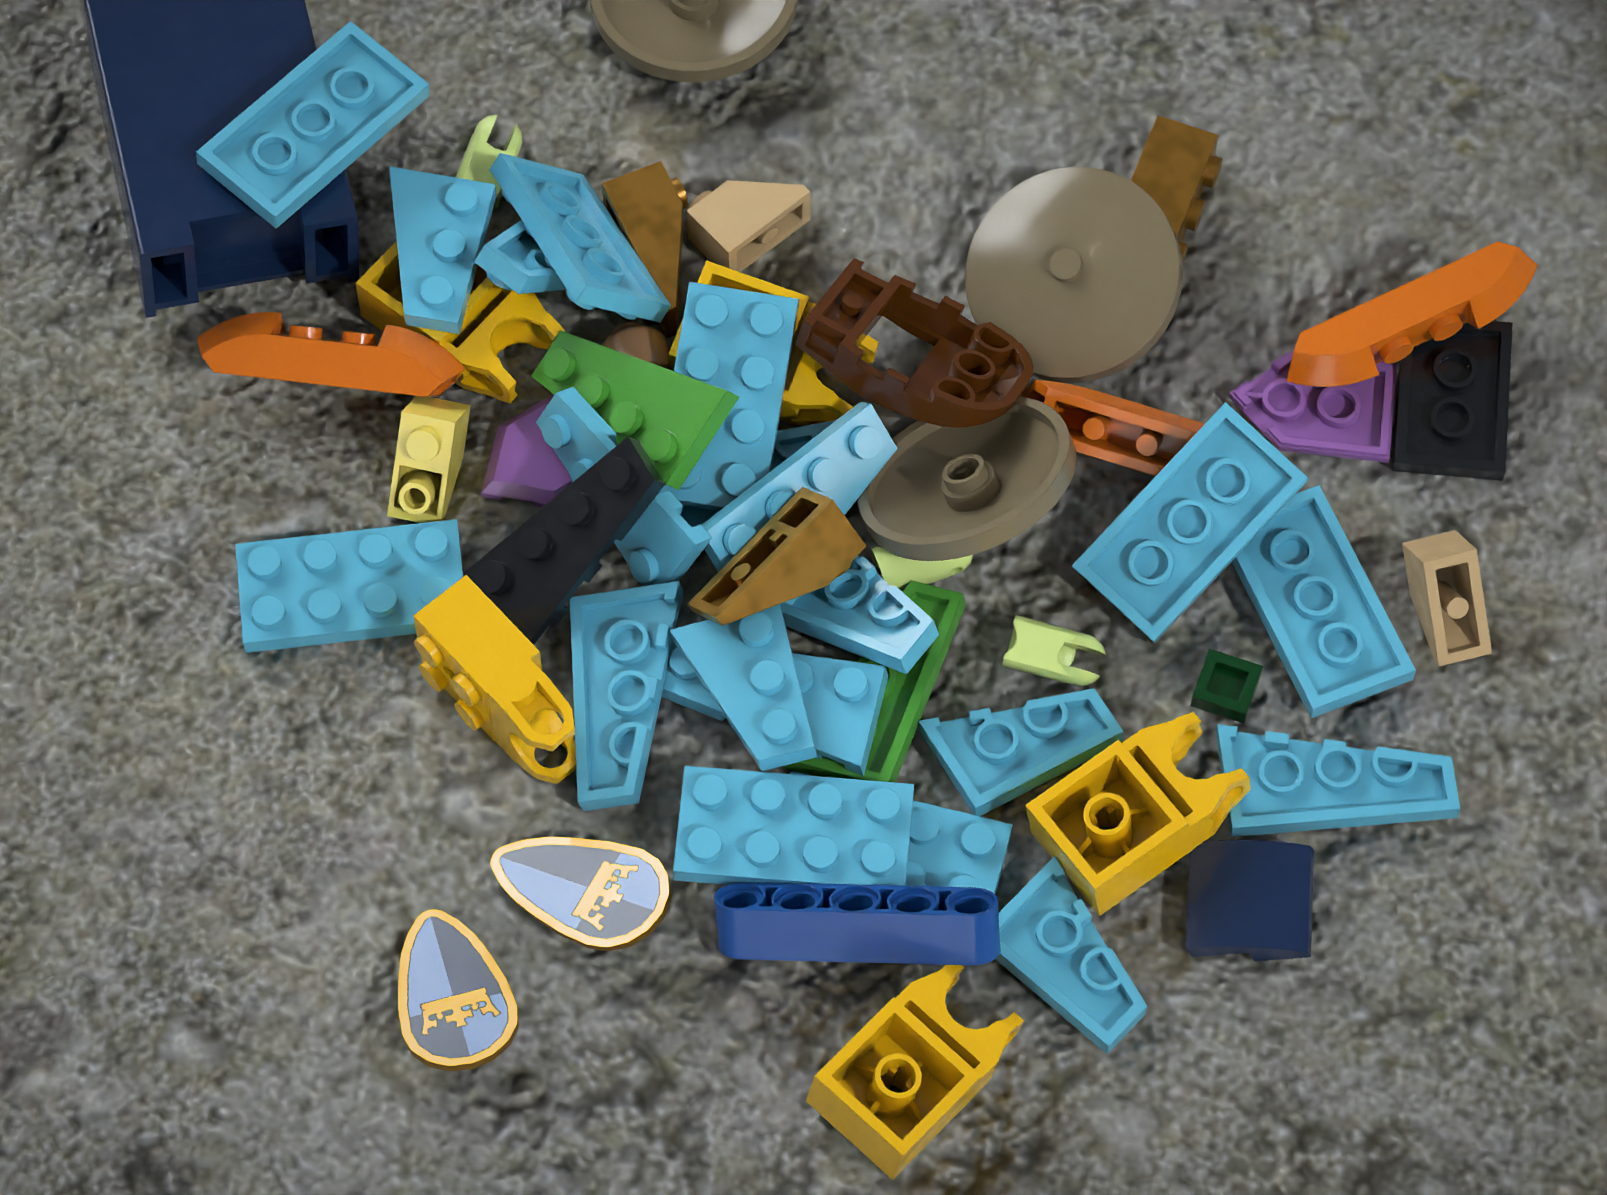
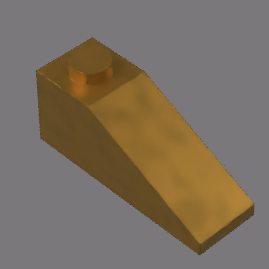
M662 161L603 182L602 196L604 206L671 304L668 312L662 321L659 322L666 338L677 334L683 244V209L688 207V199L679 178L670 179Z
M802 487L687 605L694 613L721 626L828 586L835 578L841 576L850 568L852 561L866 547V544L833 499Z

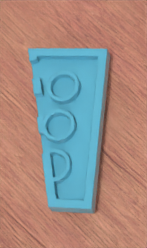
M673 641L662 698L723 721L726 715L711 693H708L686 656L682 655ZM792 653L817 753L816 758L821 759L824 756L844 764L846 770L864 776L888 681L886 666Z

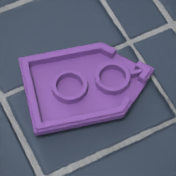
M1287 352L1271 363V368L1251 382H1244L1229 393V398L1279 451L1389 463L1397 373L1396 363L1386 364L1385 362H1380L1376 364L1379 375L1358 383L1332 387H1315L1287 382L1293 352Z
M554 394L498 426L481 489V497L501 501L504 500V497L534 502L535 507L542 508L573 483L570 474L553 448L545 442L542 431L536 423Z

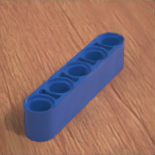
M737 882L723 886L714 894L719 951L729 958L746 960L982 965L996 959L1001 952L997 896L992 891L984 888Z

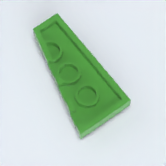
M561 330L531 375L554 395L557 392L574 387L616 432V445L620 444L627 437L638 440L664 483L677 490L681 488L739 399V396L727 390Z
M913 580L903 590L904 594L934 620L939 636L907 674L886 667L888 681L864 776L846 770L844 764L824 756L821 759L812 758L785 765L784 768L812 776L895 783L918 727V721L922 717L965 609L964 593ZM860 657L858 661L852 660L853 662L881 665L864 657Z

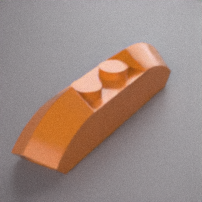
M1497 241L1300 332L1293 351L1287 382L1315 387H1332L1358 383L1379 375L1376 364L1382 361L1386 364L1400 361L1408 356L1415 346L1432 338L1435 341L1445 340L1456 334L1465 323H1469L1479 329L1497 319L1519 299L1532 280L1538 264L1519 247Z
M258 312L241 315L221 322L196 338L202 358L214 373L430 397L442 395L457 382L465 371L463 365L449 351L432 339L418 332L387 324L379 343L375 344V334L366 332L342 331V340L322 338L323 328L290 325L289 334H287L281 313Z
M1036 380L1021 395V397L1031 398L1047 404L1062 417L1071 435L1076 452L1156 476L1205 424L1100 391L1060 382Z

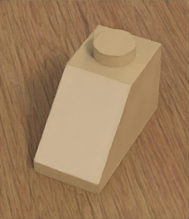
M727 180L714 191L707 190L698 195L691 203L689 209L686 210L688 239L711 262L741 272L811 220V192L804 185Z
M1456 530L1402 543L1410 596L1435 663L1440 667L1492 654L1477 549Z

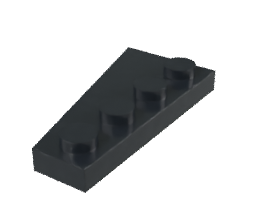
M627 437L463 574L464 576L467 575L534 645L548 626L555 627L569 610L565 604L583 581L589 583L603 566L600 563V559L615 540L622 541L665 486V483L640 442Z

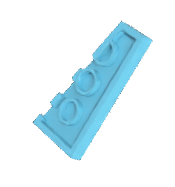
M574 387L557 392L536 421L542 431L545 442L553 448L570 474L572 482L616 447V432ZM669 490L658 493L622 541H614L628 563L633 577L642 586L680 581L713 538L701 524L691 527L680 515L683 505Z
M866 402L858 403L702 524L704 529L713 537L704 549L718 572L802 487L833 499L844 515L848 512L898 449L872 404Z
M679 581L570 598L578 804L583 811L638 804L640 801L673 644L670 629L676 628L684 592Z
M1217 724L1215 734L1221 774L1242 768L1250 777L1251 790L1227 815L1230 837L1458 818L1460 803L1452 757L1379 746L1375 751L1346 747V742L1323 739V743L1289 739L1290 734L1265 731L1264 736L1237 732V727Z

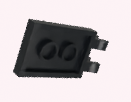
M1495 319L1479 329L1469 323H1465L1453 336L1442 341H1435L1432 338L1415 346L1408 356L1399 361L1392 471L1503 481L1506 472L1513 323L1499 322Z

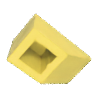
M416 396L401 411L387 516L418 523L444 521L464 456L471 405L433 397Z

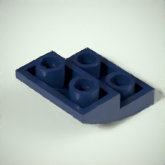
M1207 840L1189 853L1186 950L1192 957L1249 953L1254 961L1311 957L1314 849L1309 845L1261 840Z

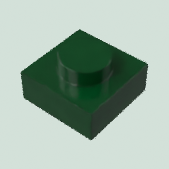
M1209 649L1194 689L1190 706L1244 724L1261 678L1263 666Z

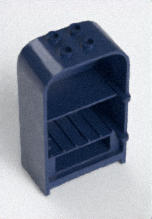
M83 0L90 63L145 318L155 317L156 310L199 303L198 292L304 274L306 284L347 277L348 283L357 282L359 280L358 217L346 169L278 228H274L197 164V150L317 50L305 0Z

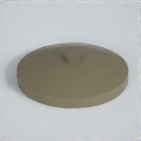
M590 0V8L595 25L603 40L612 51L631 66L644 73L666 80L707 82L741 73L771 54L787 35L795 18L799 0Z
M1066 167L1050 170L1035 175L1009 190L992 206L976 230L968 252L965 270L967 301L976 325L991 322L1013 336L1023 345L1032 359V376L1060 383H1081L1111 376L1124 370L1144 356L1157 343L1171 322L1178 306L1183 281V262L1178 239L1171 223L1159 205L1148 193L1132 181L1118 174L1091 167Z
M1020 397L1016 404L1002 416L977 426L951 428L918 420L892 439L898 449L860 495L858 507L873 540L884 550L896 556L918 561H943L970 556L996 547L1016 537L1038 522L1056 505L1073 477L1076 467V449L1062 417L1047 404L1027 397Z

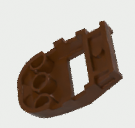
M855 258L803 320L795 345L860 397L901 415L942 427L965 428L977 426L1002 416L1016 404L1027 388L1033 374V363L1027 350L1013 336L991 322L976 325L962 316L965 305L947 296H944L939 304L914 293L916 283L894 275L889 282H886L862 270L864 262ZM882 316L908 333L934 346L910 378L892 368H889L884 374L861 359L863 350L858 348V346Z

